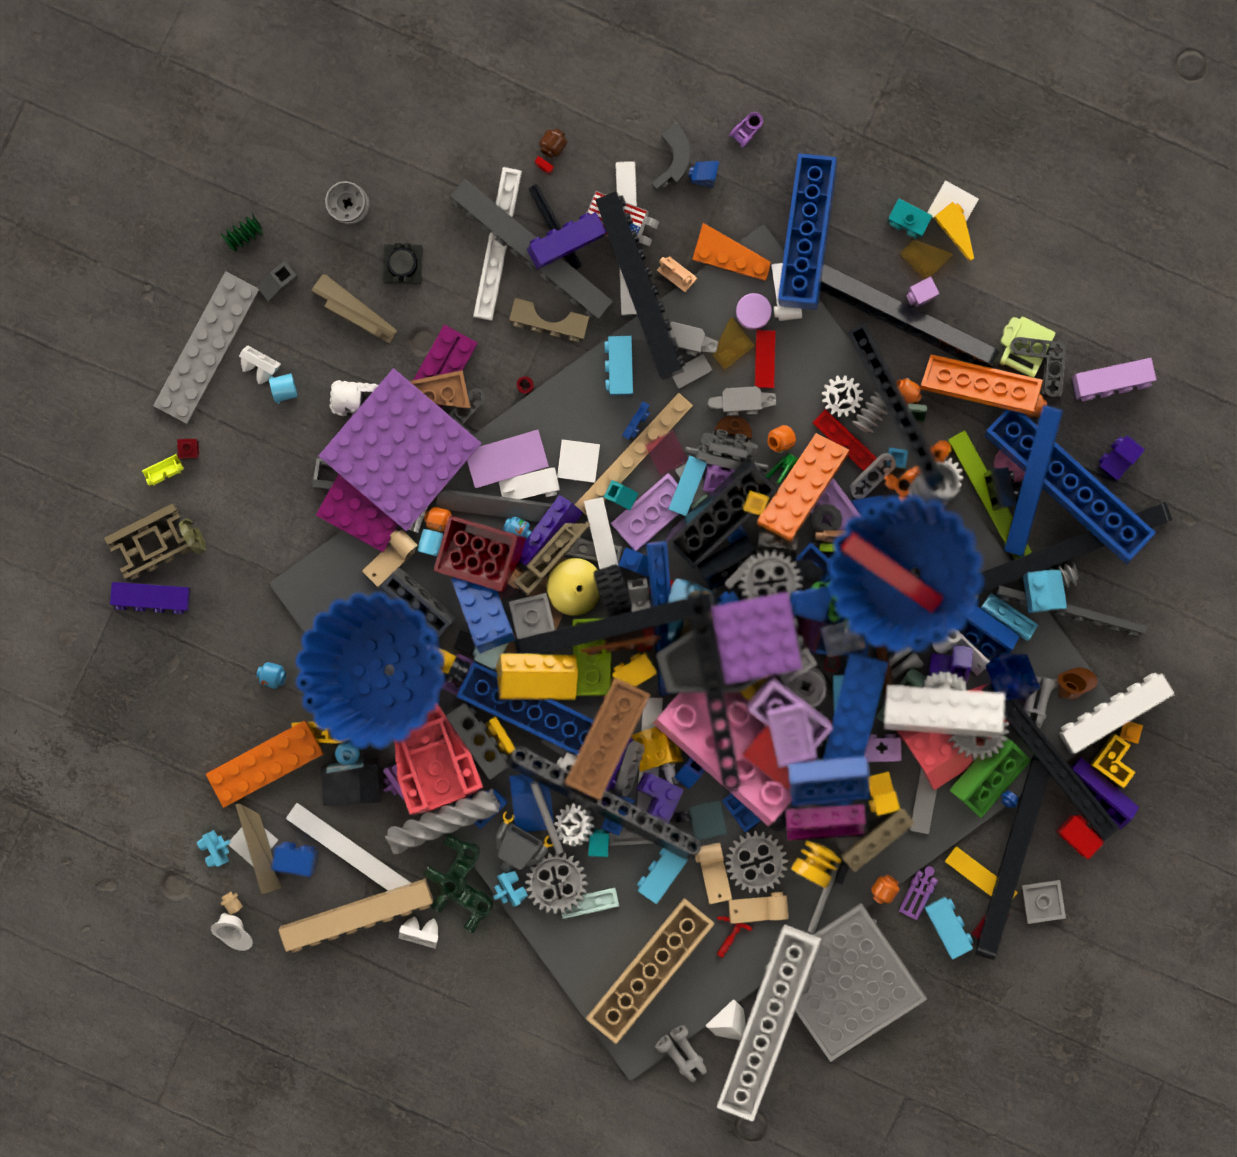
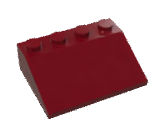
M449 515L433 571L503 592L522 555L526 537Z

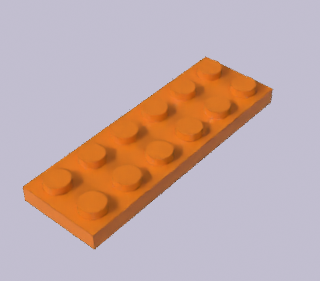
M931 354L921 383V390L1033 415L1043 380Z
M816 433L758 519V525L792 541L849 455V450Z
M304 720L206 773V776L224 808L318 758L324 752L307 720Z

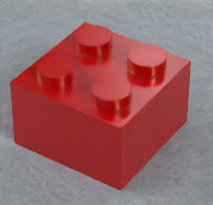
M1070 815L1055 832L1083 858L1089 860L1104 842L1094 829L1087 827L1089 823L1082 816Z

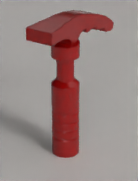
M717 917L718 920L730 922V917ZM735 923L736 926L733 927V932L726 938L717 955L723 958L734 942V937L741 931L740 928L751 931L752 928L745 923Z

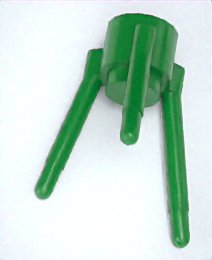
M789 453L786 457L782 456L780 461L766 476L770 478L782 465L781 468L784 471L777 481V484H780L787 472L790 473L798 458Z

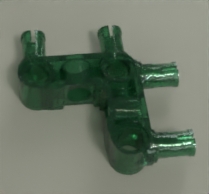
M449 833L443 844L455 850L458 854L447 874H443L429 865L423 876L438 884L439 895L431 907L435 910L437 905L440 904L436 911L441 913L448 900L452 899L472 912L464 928L468 930L470 925L473 924L469 932L474 933L481 920L487 918L493 908V900L486 893L474 889L465 881L467 873L473 869L479 858V846L468 841L462 842ZM466 850H473L475 857H468ZM446 882H453L455 889H449ZM485 902L488 905V909L480 908L479 903Z

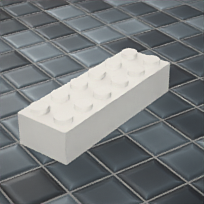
M1149 674L1143 678V683H1134L1126 688L1128 692L1112 696L1110 698L1111 702L1108 704L1106 702L1094 707L1095 711L1091 714L1086 712L1077 717L1078 721L1076 723L1069 722L1062 726V731L1058 734L1069 753L1080 751L1174 695L1163 674Z
M888 685L884 729L1001 738L1005 694Z

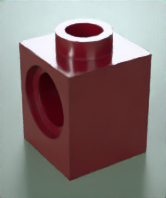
M196 438L177 439L178 459H200L199 440Z

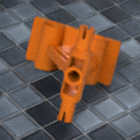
M940 440L931 448L937 462L945 464V458L951 453V445L947 441ZM915 466L913 469L910 468L899 479L890 473L884 478L886 480L885 484L891 491L896 490L900 495L898 498L903 502L910 495L909 488L905 487L902 481L907 480L911 484L920 472Z

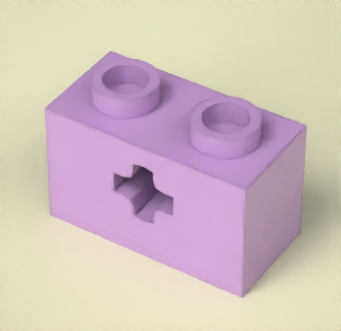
M929 277L911 286L907 291L908 295L906 297L910 305L914 304L915 308L937 298L939 292L932 278Z
M885 734V738H877V735H870L865 752L867 762L901 761V738H896V734ZM880 742H882L883 746H886V750H883L881 754L879 750H876V746H879Z

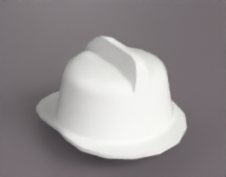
M223 913L218 923L211 926L212 934L231 948L245 951L252 947V938L243 930V923L240 918Z

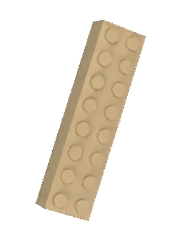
M683 898L588 1014L586 1019L614 1043H617L715 923L688 900Z

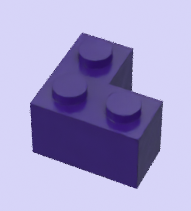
M1128 435L1117 438L1110 446L1113 448L1110 453L1107 454L1105 452L1099 459L1101 464L1098 468L1115 482L1120 479L1129 466L1133 465L1145 450Z
M954 645L951 656L932 653L928 676L932 677V673L939 675V672L943 674L950 672L951 675L957 674V678L963 677V681H966L967 685L972 668L973 648Z
M643 773L636 788L637 791L652 798L646 812L669 823L683 793V789L651 773Z

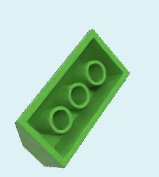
M1008 738L1006 742H1001L1004 746L1002 749L996 747L998 750L997 754L991 751L992 757L988 758L984 754L983 760H980L978 756L950 789L961 802L980 818L986 814L999 799L1000 795L1005 792L1031 762V759Z

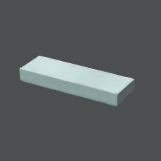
M616 888L581 895L584 900H577L579 906L571 905L572 911L565 908V914L562 913V917L565 919L619 907Z

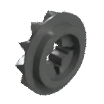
M830 504L818 506L811 518L812 525L818 532L837 531L841 527L843 519L840 510ZM824 514L827 516L833 515L832 519H830L831 525L828 522L820 523L824 519Z

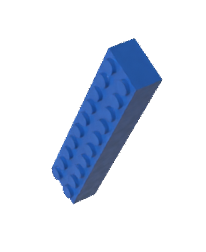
M1007 409L986 430L985 437L1021 470L1026 472L1038 426L1024 413ZM1056 442L1054 443L1042 489L1127 565L1154 537L1156 532Z

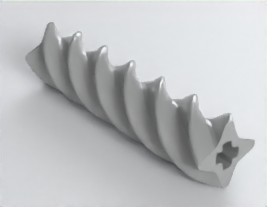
M492 788L489 793L479 791L474 794L471 800L459 799L454 807L442 806L437 814L427 812L422 815L419 821L407 820L402 828L392 826L387 830L388 835L385 838L390 844L393 854H399L409 847H417L423 844L426 840H434L444 833L458 830L461 826H469L478 819L491 817L498 812L500 803L496 799Z

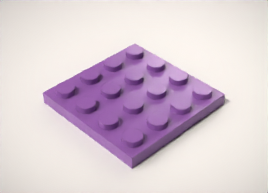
M788 592L710 607L725 684L802 669Z

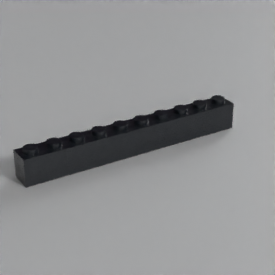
M615 191L595 199L659 376L664 380L684 372L683 366H685L682 355L678 356L676 349L679 346L676 338L671 337L670 331L672 327L670 321L664 318L663 313L666 310L662 301L659 302L656 296L659 295L656 284L651 282L650 277H653L650 267L645 266L644 259H646L644 250L638 247L637 242L640 239L636 230L633 231L630 225L633 224L630 213L626 214L624 208L627 206L625 198Z
M863 323L850 330L848 334L924 482L929 489H932L947 481L867 326Z

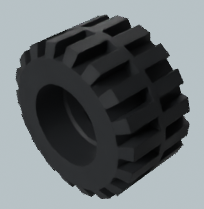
M614 564L594 571L593 576L607 615L611 617L631 610L632 602L619 566Z

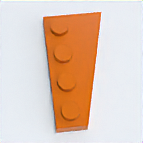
M705 223L702 224L693 261L766 281L771 265L769 260Z

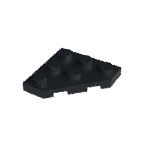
M792 560L788 562L789 564L796 563L793 567L794 570L800 569L796 576L802 577V579L797 581L802 587L796 588L797 591L811 589L825 574L812 560ZM776 566L774 574L777 577H781L784 570L781 566ZM758 568L755 570L754 575L757 579L761 580L764 578L765 573L762 569ZM769 577L768 581L755 582L753 585H770V588H772V584L783 583L788 580L787 578L772 580ZM779 585L776 589L777 594L785 593L786 587ZM765 588L758 589L760 593H762L764 596H767V590Z

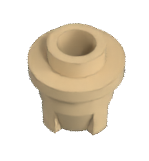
M227 893L222 897L223 901L220 903L222 906H225L230 915L243 907L237 898V893Z

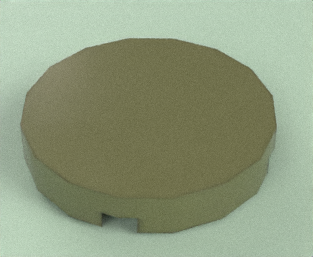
M186 518L179 523L180 531L189 547L196 554L200 555L206 551V542L197 527L193 528V521Z

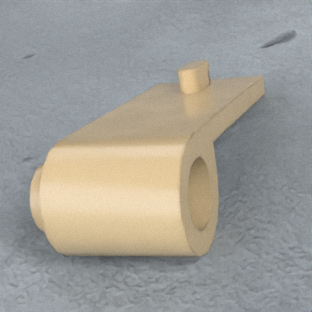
M395 530L390 535V545L362 570L378 588L418 549V544L404 530Z
M720 842L701 846V850L695 858L696 863H701L709 904L732 900Z
M773 892L769 897L728 900L731 924L789 919L787 895H783V892Z

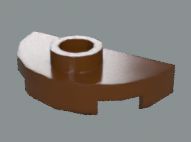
M739 416L724 417L715 427V431L719 429L725 430L728 434H743L747 438L752 439V430L749 423Z

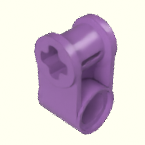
M757 112L750 113L730 132L729 136L736 139L741 144V148H744L762 128L763 118L761 114ZM757 117L760 123L754 127L749 124V120Z

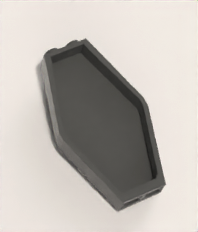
M794 617L793 623L800 654L804 644L802 637L797 636L796 629L799 627L796 617ZM710 618L723 692H739L762 679L763 677L725 684L713 618ZM704 623L697 627V632L700 634L707 631V625ZM692 630L656 653L668 693L704 692ZM707 642L700 646V650L703 653H707L711 649V645ZM705 663L704 670L706 672L713 671L714 663ZM716 681L708 683V690L715 691L718 688Z

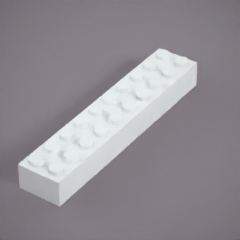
M784 925L717 1108L750 1121L754 1120L821 938Z

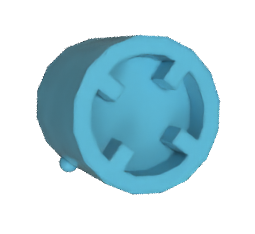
M292 373L278 377L271 376L269 383L275 403L280 404L281 401L298 397Z
M423 529L417 551L438 556L444 534Z

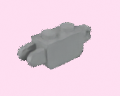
M676 322L670 323L672 327L670 331L671 337L676 338L679 346L676 349L677 351L678 349L685 350V354L696 356V354H701L702 352L716 353L719 342L706 337L703 329Z
M757 386L726 388L722 392V396L710 398L707 405L711 409H723V413H727V416H738L739 412H746V415H756L762 408L776 406V396L774 393L761 392Z

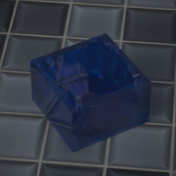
M998 654L986 664L996 693L1005 694L1004 699H1027L1040 689L1027 654Z

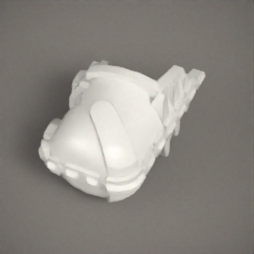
M335 381L331 386L332 390L330 392V408L332 412L340 416H347V413L354 415L364 403V391L373 392L378 385Z

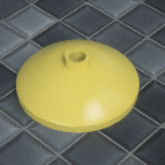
M580 558L566 559L557 564L547 580V595L553 607L559 612L571 616L582 615L593 609L601 597L593 576L597 568L590 562ZM580 585L581 590L577 592L576 588Z

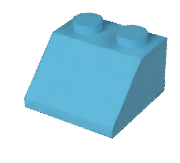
M1061 570L1032 572L1023 575L1028 613L1067 608Z

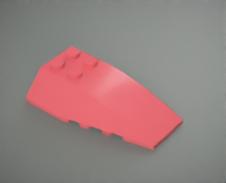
M988 684L967 691L983 692L981 689H983ZM895 730L902 742L905 741L925 772L923 775L933 790H936L967 770L975 761L972 760L971 754L965 758L964 751L958 754L959 747L952 748L955 742H948L952 735ZM979 737L975 739L977 746L983 747V740Z
M438 704L429 712L423 726L412 729L405 740H394L397 779L410 815L430 812L442 806L450 805L459 799L468 798L483 788L469 749Z

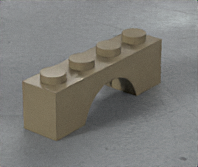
M515 298L509 321L513 323L512 326L523 329L524 326L531 327L533 332L542 333V331L550 332V336L561 338V335L569 337V341L579 343L580 340L584 341L589 316L570 312L564 320L551 323L544 321L537 315L533 302Z

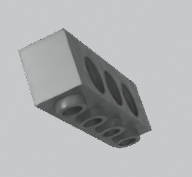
M400 567L381 586L395 599L405 601L411 611L420 612L425 618L428 627L438 637L457 618Z
M464 703L446 717L484 773L491 780L509 767L507 764L509 759L504 752L500 754L496 748L499 744L493 736L489 738L485 732L488 728L482 720L478 722L474 716L477 712L471 704L467 706ZM471 719L474 726L471 730L464 729V720ZM476 735L484 737L485 742L483 745L477 746L474 743ZM489 750L493 751L496 755L495 760L492 762H488L485 759V753Z

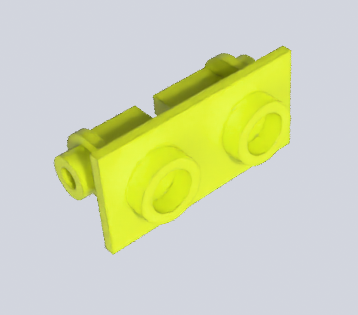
M177 454L142 470L146 477L148 485L155 486V484L165 480L167 476L170 478L178 473L180 474L184 470V466L180 459H178Z

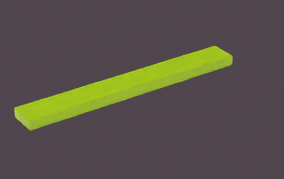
M963 431L948 439V442L1006 545L1013 517L1008 508L992 510L984 473L988 471L966 431ZM1028 544L1024 556L1032 553ZM1010 553L1013 560L1023 557Z

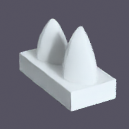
M248 345L239 355L243 372L250 371L255 366L258 367V384L268 381L281 365V363Z
M414 916L408 919L404 925H401L398 938L435 949L438 941L437 922L434 918L431 919L420 931L419 923Z

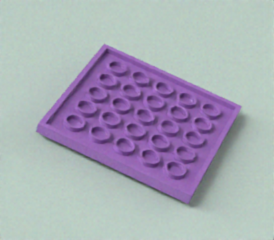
M393 368L319 454V457L407 531L482 443Z

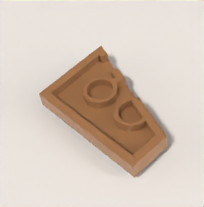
M463 370L409 381L436 405L470 408Z

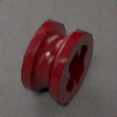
M527 376L519 378L516 384L518 391L522 394H529L534 388L532 379ZM523 380H527L528 384H531L530 388L527 387L528 390H523V387L520 386Z
M829 655L823 660V667L828 672L837 671L841 664L840 659L835 655ZM829 658L837 661L835 664L836 668L831 669V667H827L826 664L829 663Z

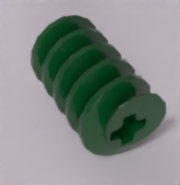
M253 213L252 220L245 217L246 224L239 221L240 228L233 225V232L226 229L227 236L220 233L229 248L234 252L238 251L237 245L244 248L243 241L250 244L249 237L256 240V233L261 236L263 235V228Z

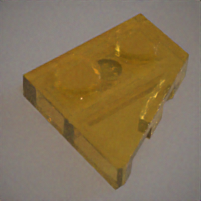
M913 240L900 253L924 279L931 277L953 256L950 252Z
M731 317L720 338L717 351L713 353V356L722 368L726 370L755 347V345Z

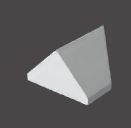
M733 999L706 1027L716 1036L741 1041L746 1029L744 1009Z

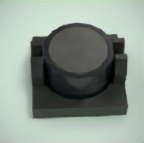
M409 243L384 244L383 283L421 284L423 246Z

